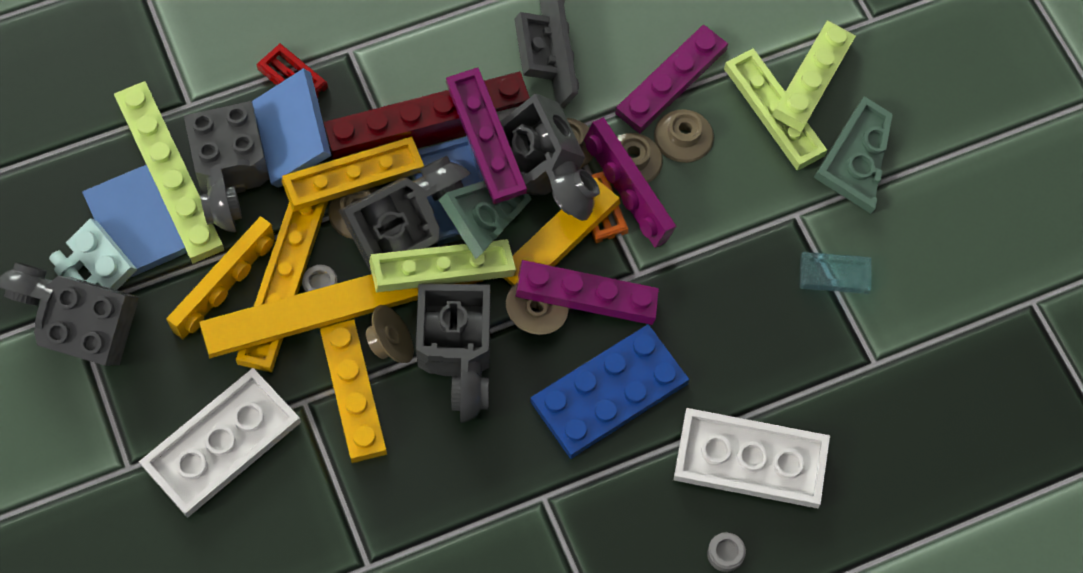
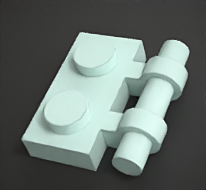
M91 218L66 242L73 251L68 258L60 250L55 251L49 257L55 266L54 271L58 276L84 280L78 273V270L84 265L92 274L84 281L114 290L120 288L137 271V268L98 221Z

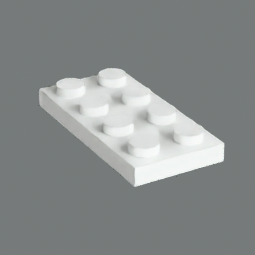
M252 368L142 458L139 463L188 518L298 426L301 420L260 374Z
M686 408L673 480L818 509L821 504L830 435Z

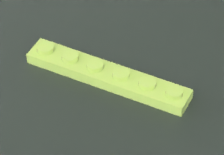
M141 82L114 93L116 101L183 241L192 264L224 251L223 244L214 225H207L201 198L146 82Z

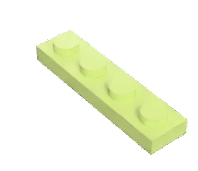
M827 20L775 108L772 117L802 132L856 36Z
M754 48L725 63L724 70L797 171L825 157L827 149L808 122L802 132H799L772 117L785 91Z
M508 239L493 241L476 259L466 244L371 254L369 260L376 293L418 288L419 284H453L513 277L516 271Z

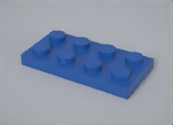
M649 324L538 392L530 398V402L566 454L572 459L688 385L689 378Z

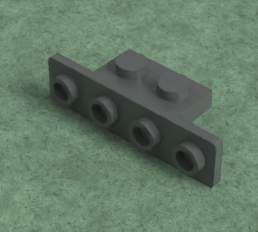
M539 0L542 15L520 12L514 19L523 76L552 80L555 101L559 102L561 108H564L578 94L579 82L575 75L573 63L574 52L571 49L569 39V23L566 21L564 9L565 0Z

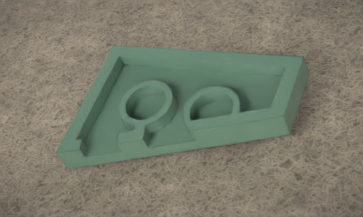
M864 96L814 175V178L871 214L876 209V193L878 184L881 182L882 160L887 148L893 114Z
M481 181L447 192L439 199V202L476 259L532 199L526 193L493 204L485 181Z

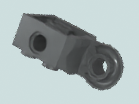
M535 93L500 121L527 187V194L540 196L552 192L553 198L562 211L581 221H586L593 212L595 197L600 193L598 184L587 171L580 169L585 156L559 102Z
M251 101L184 115L194 169L202 191L200 198L207 225L215 224L229 232H237L235 220L242 219L237 193L260 187L270 179Z
M448 156L442 157L421 168L422 177L414 181L408 178L398 179L338 210L370 272L369 260L371 254L424 249L439 241L440 227L433 215L434 211L427 197L431 195L433 200L437 201L445 193L464 187L461 180L471 174L465 167L450 162Z
M18 262L14 263L13 269L6 271L0 276V288L6 289L4 297L35 306L39 304L34 330L38 346L104 366L120 365L138 304V296L74 277L57 276L54 280H49L45 278L46 270Z
M419 284L416 333L418 367L430 374L452 376V411H460L461 424L466 423L476 417L481 410H488L489 377H482V371L490 366V285Z

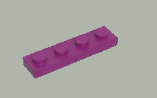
M703 24L616 107L615 114L641 134L727 51L728 43Z
M479 67L446 77V85L493 204L526 194L527 187Z
M605 118L593 121L584 138L588 152L596 158L603 169L606 179L614 185L620 194L623 205L631 211L639 223L643 235L649 238L655 248L665 244L677 226Z
M522 260L515 297L653 325L656 319L659 288Z

